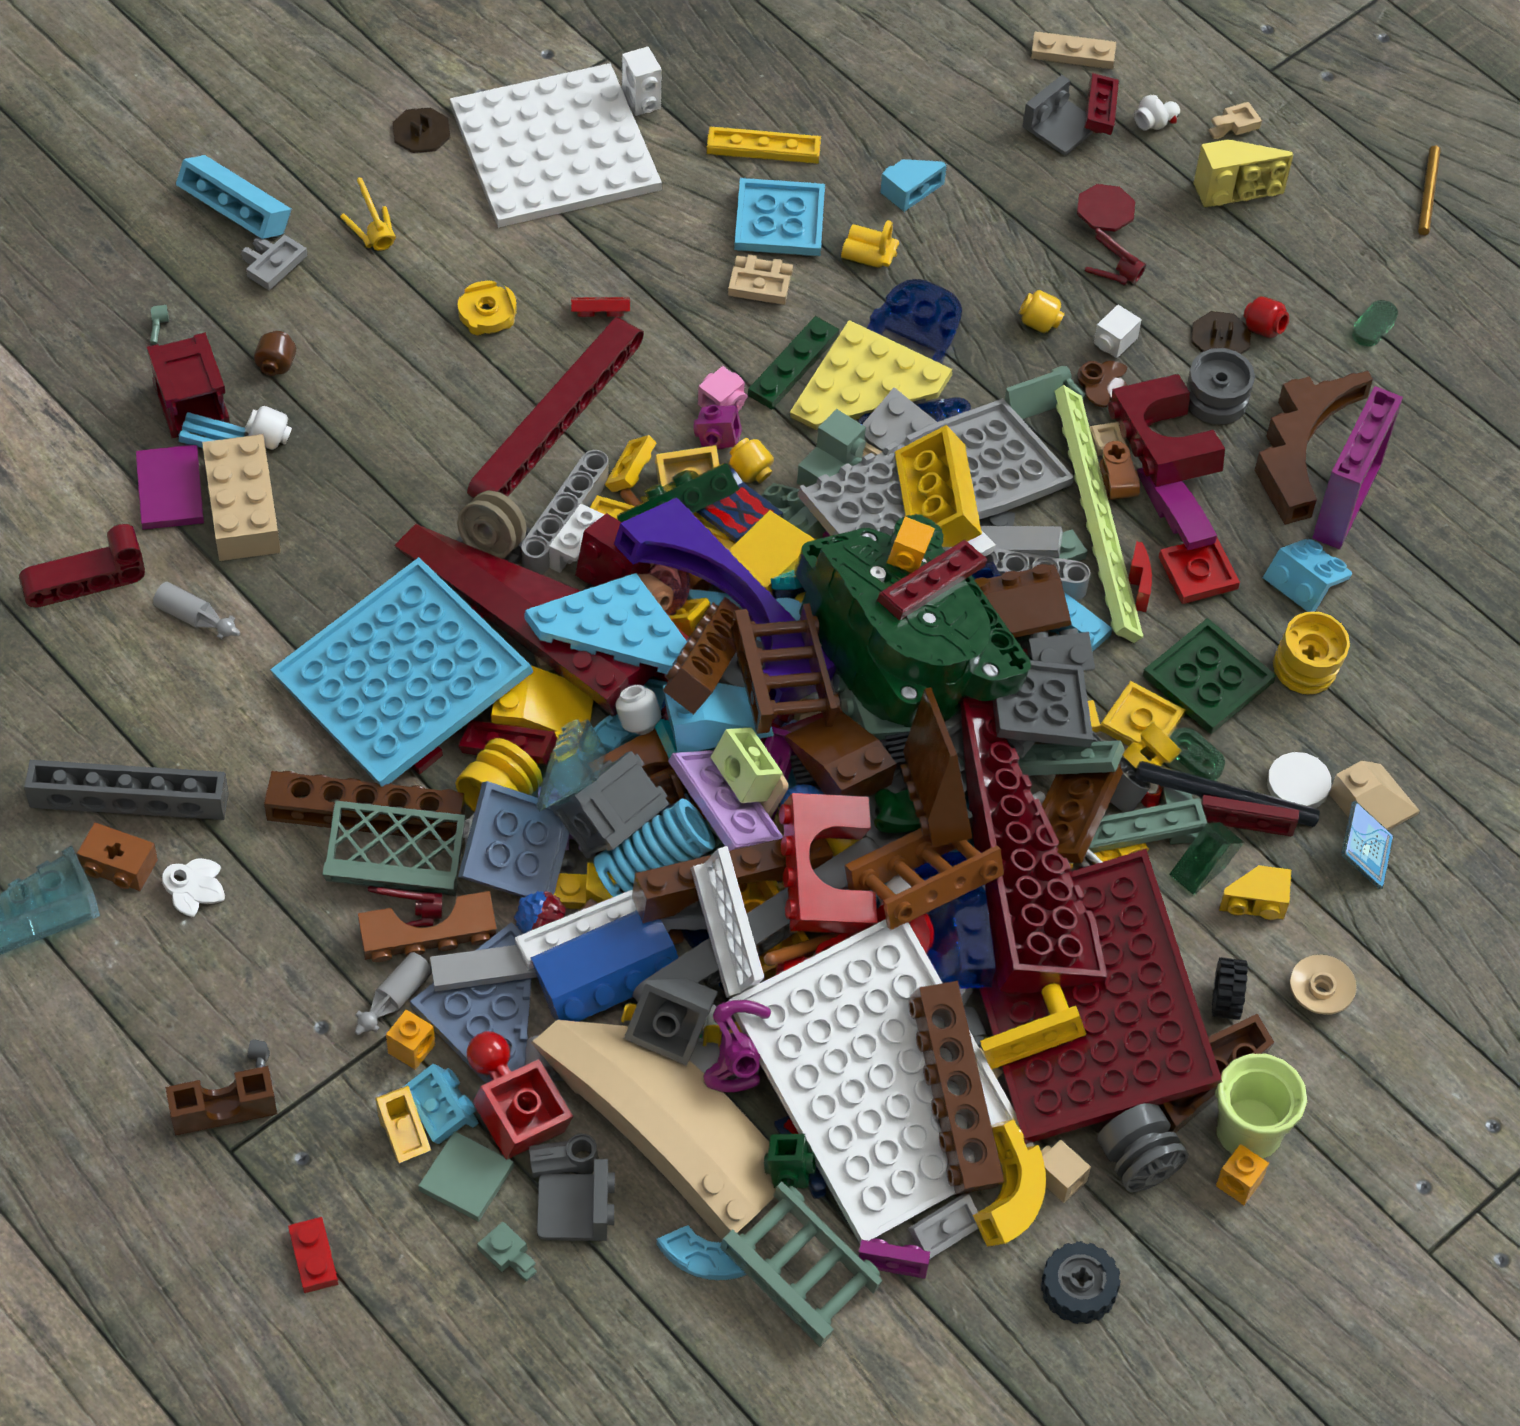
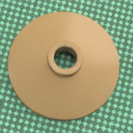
M1312 955L1306 957L1296 964L1290 977V988L1296 1001L1305 1009L1317 1014L1331 1015L1345 1010L1352 1003L1356 994L1357 985L1354 974L1346 964L1332 956ZM1321 987L1326 992H1320L1316 988Z

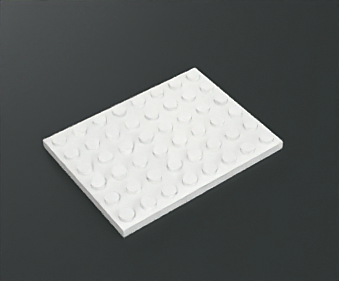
M886 919L728 1000L755 1001L771 1010V1015L767 1019H762L749 1013H735L733 1015L742 1032L749 1036L761 1057L759 1062L798 1133L806 1135L809 1152H814L816 1166L859 1244H861V1239L870 1241V1239L878 1237L955 1194L954 1186L951 1187L947 1179L946 1169L949 1166L946 1152H942L939 1144V1133L941 1132L939 1120L934 1118L931 1109V1100L933 1099L931 1085H927L924 1078L923 1070L924 1065H926L924 1054L919 1051L916 1043L917 1023L916 1019H912L908 1006L909 999H911L910 995L919 987L942 984V981L909 923L907 922L890 930L887 927ZM932 1015L934 1025L938 1028H944L943 1019L938 1015ZM970 1032L991 1125L1014 1119L1019 1127L1014 1108ZM940 1048L941 1057L945 1061L952 1062L951 1053L945 1048ZM948 1081L947 1087L949 1091L954 1095H959L958 1085L953 1081ZM956 1114V1124L960 1128L967 1129L966 1119L962 1115ZM1033 1142L1025 1144L1026 1147L1034 1146ZM963 1148L964 1158L968 1162L974 1163V1153L968 1148Z

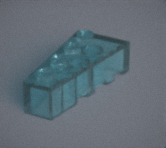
M72 845L61 851L63 856L51 863L47 860L36 867L37 872L22 881L20 878L8 884L9 888L0 894V955L100 916L93 889Z

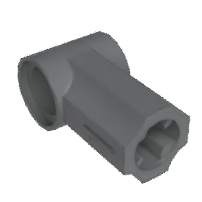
M576 1134L568 1141L529 1146L533 1178L546 1174L570 1172L575 1174H592L594 1172V1159H599L596 1142L587 1134ZM580 1151L590 1152V1155L586 1158L575 1157Z

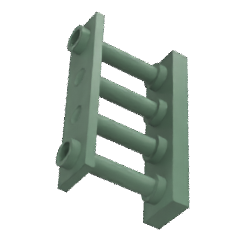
M781 1182L776 1187L774 1197L779 1202L746 1234L741 1233L738 1235L732 1229L723 1238L720 1248L821 1347L830 1338L834 1330L830 1326L832 1323L830 1319L864 1286L874 1294L883 1280L879 1277L880 1272L874 1264L868 1260L863 1262L803 1203L805 1199L793 1186L788 1188ZM790 1212L804 1227L771 1259L766 1258L764 1260L755 1251V1244ZM815 1236L829 1252L796 1284L791 1283L789 1285L780 1276V1269ZM840 1261L854 1276L821 1309L816 1308L814 1310L805 1301V1294Z

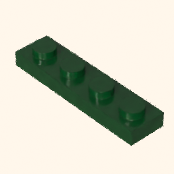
M815 316L748 388V397L773 410L839 336L840 329Z

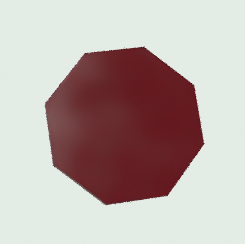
M1096 184L1079 194L1077 215L1092 229L1099 228L1105 231L1116 232L1134 221L1135 200L1119 186Z

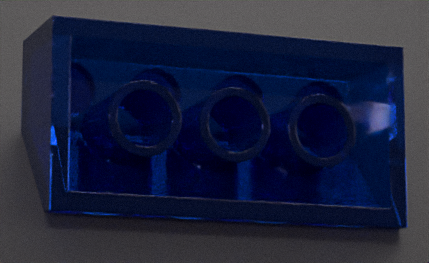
M947 852L941 855L952 867L968 860L960 852ZM928 862L913 870L924 881L939 874ZM984 884L927 912L934 927V942L926 955L942 983L958 981L960 989L992 987L996 966Z

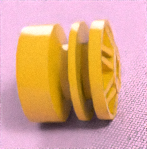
M1305 612L1295 616L1288 623L1273 659L1274 672L1280 682L1290 690L1301 694H1317L1327 690L1335 681L1350 647L1349 635L1342 623L1331 615L1322 612Z
M495 738L490 740L484 750L479 752L476 761L470 763L458 776L455 784L457 791L464 793L465 803L475 812L482 782L489 781L532 796V793L541 786L543 778L536 762L524 750L508 740Z

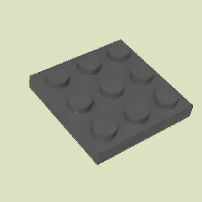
M1030 660L1031 668L1022 689L1016 694L992 700L996 735L999 738L1090 748L1093 742L1083 666Z

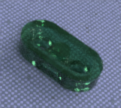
M1179 728L1172 733L1170 739L1182 750L1176 759L1196 776L1210 780H1216L1222 775L1225 766L1224 756L1199 733L1190 728ZM1180 746H1186L1189 749L1184 750ZM1203 766H1209V767H1211L1212 769H1207V768H1205V767H1203Z

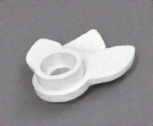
M194 859L186 865L172 864L163 872L162 884L166 891L172 895L174 907L187 916L194 917L196 915L199 903L214 904L223 902L225 899L223 887L215 879L221 866L214 861ZM174 875L181 876V877H183L185 880H184V881H177V880L174 878Z

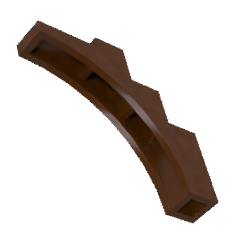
M1368 371L1357 374L1351 373L1332 381H1322L1317 385H1314L1310 376L1302 379H1292L1282 385L1278 403L1284 413L1271 418L1266 436L1272 447L1259 452L1254 471L1284 525L1312 517L1317 498L1309 482L1307 472V444L1316 430L1331 415L1347 405L1368 398L1373 381Z

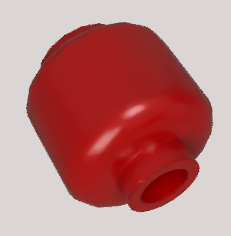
M1265 296L1256 298L1246 306L1244 311L1247 329L1266 338H1274L1278 334H1282L1289 323V313L1286 306L1277 300Z

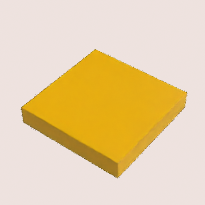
M1130 681L1101 722L1099 731L1118 741L1121 740L1122 743L1129 746L1133 741L1140 742V734L1153 722L1170 737L1183 718L1185 709ZM1150 748L1144 753V755L1152 759L1156 756Z

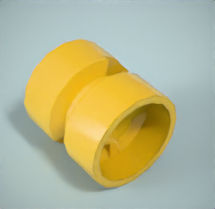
M1152 722L1140 734L1141 741H1133L1126 748L1123 756L1135 768L1140 761L1162 766L1164 762L1171 763L1182 750ZM1148 748L1156 754L1151 761L1143 755Z

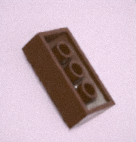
M1040 564L1029 570L1020 572L1008 571L997 577L974 579L1014 638L1072 625L1061 578L1055 564Z

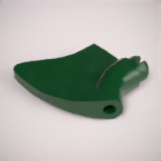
M880 789L876 793L875 801L880 812L874 820V825L878 830L887 833H901L920 829L919 818H916L913 802L910 801L907 789L896 794L888 789Z

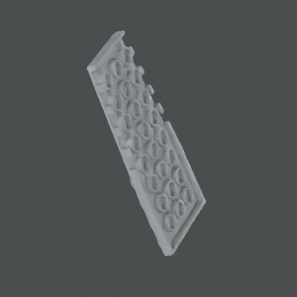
M1002 398L929 425L906 436L905 441L899 445L893 442L885 446L880 454H867L863 456L860 463L854 466L848 463L842 466L839 473L829 477L825 474L818 477L816 484L807 488L801 485L797 496L831 536L861 528H871L891 536L896 522L899 518L905 517L895 451L945 425L965 444L979 519L1005 512L1072 485L1075 477Z

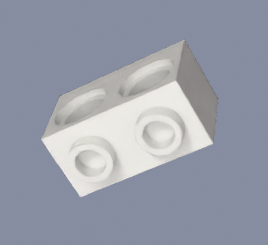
M649 47L622 54V91L635 116L661 109L662 69Z

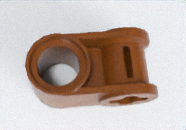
M1120 441L1108 442L1104 446L1103 459L1099 463L1108 500L1139 496V476L1134 468L1128 446Z

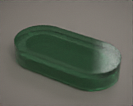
M1385 300L1373 302L1355 322L1352 331L1353 339L1363 346L1378 344L1396 322L1398 315L1396 306Z

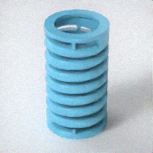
M680 799L674 806L665 809L663 816L656 815L652 822L645 823L642 829L639 828L615 849L610 851L605 849L594 857V865L603 885L615 897L623 894L619 890L620 888L624 893L633 889L635 873L700 858L715 848V840L700 812L686 799ZM608 871L617 884L614 885L607 874Z

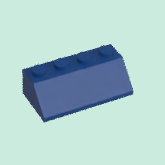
M637 910L530 957L554 1019L576 1022L632 998L633 991L641 982L679 958L661 919L643 923Z

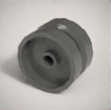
M1214 348L1201 352L1192 362L1186 385L1190 391L1188 409L1192 415L1204 422L1215 425L1229 424L1239 420L1246 413L1255 380L1254 368L1248 359L1236 351L1225 348Z

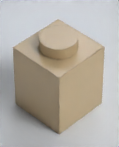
M1060 1140L1052 1148L1049 1145L1043 1148L1041 1153L1046 1171V1187L1065 1203L1087 1182L1091 1166Z

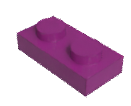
M861 1239L858 1257L863 1262L865 1260L870 1261L879 1271L926 1279L930 1251H925L916 1245H905L902 1247L890 1245L881 1239H870V1241Z

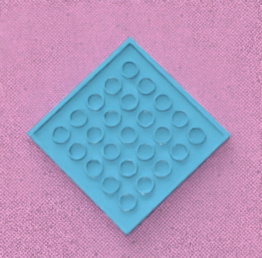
M419 557L270 669L273 676L381 787L390 784L533 673L531 665Z

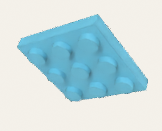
M740 178L734 250L820 256L825 184Z

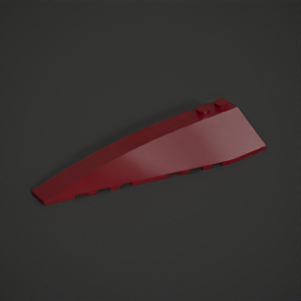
M963 698L961 702L962 733L969 809L973 814L972 833L974 848L982 853L998 846L1001 849L1004 875L980 886L999 991L1036 993L1041 992L1045 986L1052 983H1057L1061 988L1103 981L1107 978V972L1095 917L1092 911H1087L1082 900L1085 896L1080 886L1075 885L1069 873L1071 866L1067 858H1063L1057 853L1059 841L1039 799H1034L1030 790L1032 787L1028 775H1023L1018 765L1020 758L1015 748L1012 749L1009 746L1006 738H999L996 735L993 702Z

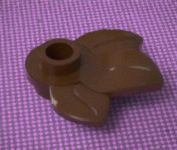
M1089 361L1079 368L1077 379L1085 387V395L1089 401L1099 407L1106 408L1112 399V389L1128 385L1121 378L1126 373L1128 367L1116 361H1106L1102 364L1096 361Z

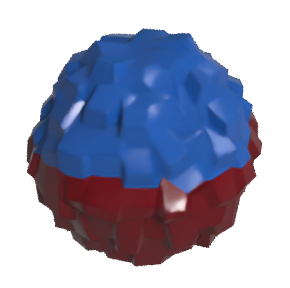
M537 891L534 894H529L519 900L518 911L514 915L516 926H518V929L523 934L565 917L566 907L561 903V899L553 895L552 892Z

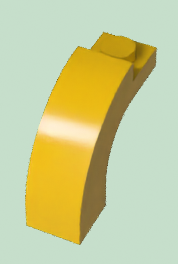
M1014 1119L991 1125L1003 1170L1004 1182L997 1199L991 1205L973 1215L987 1247L1006 1244L1021 1235L1035 1220L1044 1199L1046 1171L1039 1145L1026 1147L1023 1133L1016 1125Z

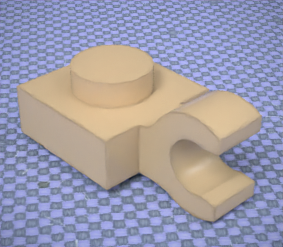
M1246 102L1225 108L1223 116L1212 118V123L1215 127L1210 128L1209 133L1214 139L1225 136L1230 130L1235 135L1260 129L1262 120L1250 103Z

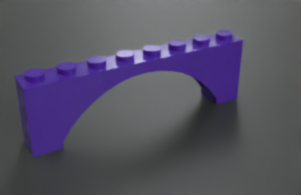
M674 498L620 523L614 545L633 565L638 562L659 564L698 576L724 591L742 609H747L751 621H754L755 624L796 621L678 498ZM801 633L760 637L763 650L805 646ZM822 649L831 682L836 666L829 660ZM808 659L765 663L763 673H768L769 676L811 672ZM815 685L770 689L769 697L770 700H775L776 703L799 701L816 692Z

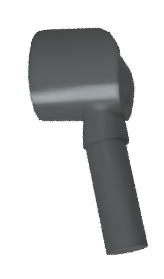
M252 1039L248 1047L247 1057L257 1060L256 1068L266 1066L270 1056L267 1043Z

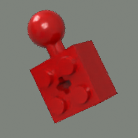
M486 1031L473 1037L467 1047L469 1065L480 1074L490 1075L492 1081L480 1087L473 1100V1104L507 1160L528 1150L529 1146L539 1145L564 1133L573 1115L540 1059L511 1072L507 1065L510 1059L508 1042L500 1034Z

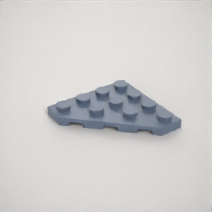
M511 922L476 950L516 945L515 937L523 933ZM532 978L436 992L433 983L410 1001L411 1008L423 1020L434 1026V1031L472 1070L473 1068L467 1060L468 1044L477 1034L486 1031L496 1032L508 1042L510 1059L507 1065L511 1072L525 1066ZM473 1070L485 1083L492 1081L490 1075H483Z

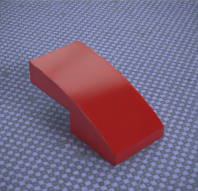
M1136 541L1128 579L1130 584L1139 586L1135 604L1136 610L1146 612L1151 594L1152 571L1150 559L1143 542Z

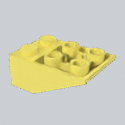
M1229 139L1202 144L1193 183L1204 208L1284 194L1293 153L1291 151Z

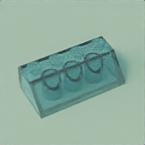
M575 719L561 728L563 732L558 735V740L553 748L537 802L539 811L598 780L607 751L588 719L581 723L578 719Z

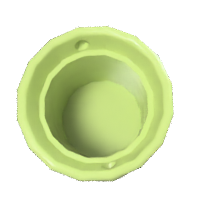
M1247 1054L1233 1060L1222 1071V1082L1217 1085L1215 1091L1219 1109L1218 1126L1216 1129L1217 1137L1223 1147L1231 1154L1242 1144L1261 1158L1272 1155L1279 1148L1285 1134L1302 1118L1307 1104L1306 1087L1297 1070L1283 1059L1269 1054Z

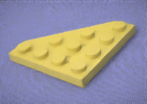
M849 320L791 409L790 417L818 430V427L836 409L854 420L868 417V413H872L893 388H896L912 402L926 399V401L936 399L951 378L952 369Z

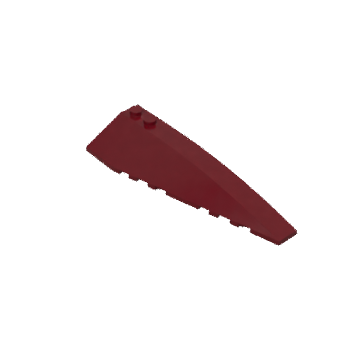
M414 524L394 545L396 549L412 561L419 557L465 602L475 607L479 612L484 613L487 619L614 716L617 715L616 701L621 692L633 685L644 686L657 672L658 667L643 663L635 666L614 660V655L597 651L594 655L587 651L571 649L570 643L553 639L552 643L539 640L524 619L525 610L580 592L581 590L417 524Z

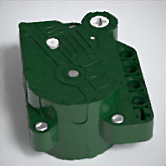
M923 515L906 516L935 528L920 565L921 567L945 552L942 547V529L932 520L923 517ZM905 517L899 518L896 522L891 536L871 528H861L804 543L794 569L797 579L806 591L799 614L801 615L803 604L810 603L812 615L817 616L819 621L818 637L823 651L840 672L841 678L848 689L853 692L867 711L882 720L904 725V727H912L924 689L931 687L944 722L948 721L958 712L961 702L966 696L979 701H991L999 697L1016 694L1022 689L1031 668L1030 659L972 576L956 584L902 620H898L877 601L881 591L910 574V572L887 563Z

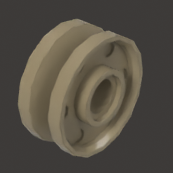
M496 491L479 493L470 503L463 507L457 519L459 535L465 544L502 559L524 540L527 530L525 517L519 507L509 497Z

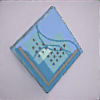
M1357 801L1351 804L1341 856L1378 889H1383L1394 835Z

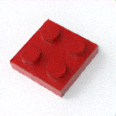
M1218 538L1216 543L1187 550L1184 543L1160 549L1158 557L1182 604L1239 589L1240 581Z

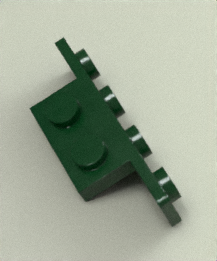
M727 463L718 465L700 475L695 471L690 473L689 470H685L672 477L673 482L664 486L656 484L644 491L646 495L640 497L642 503L618 514L617 520L624 522L674 498H678L694 513L737 492L739 487Z

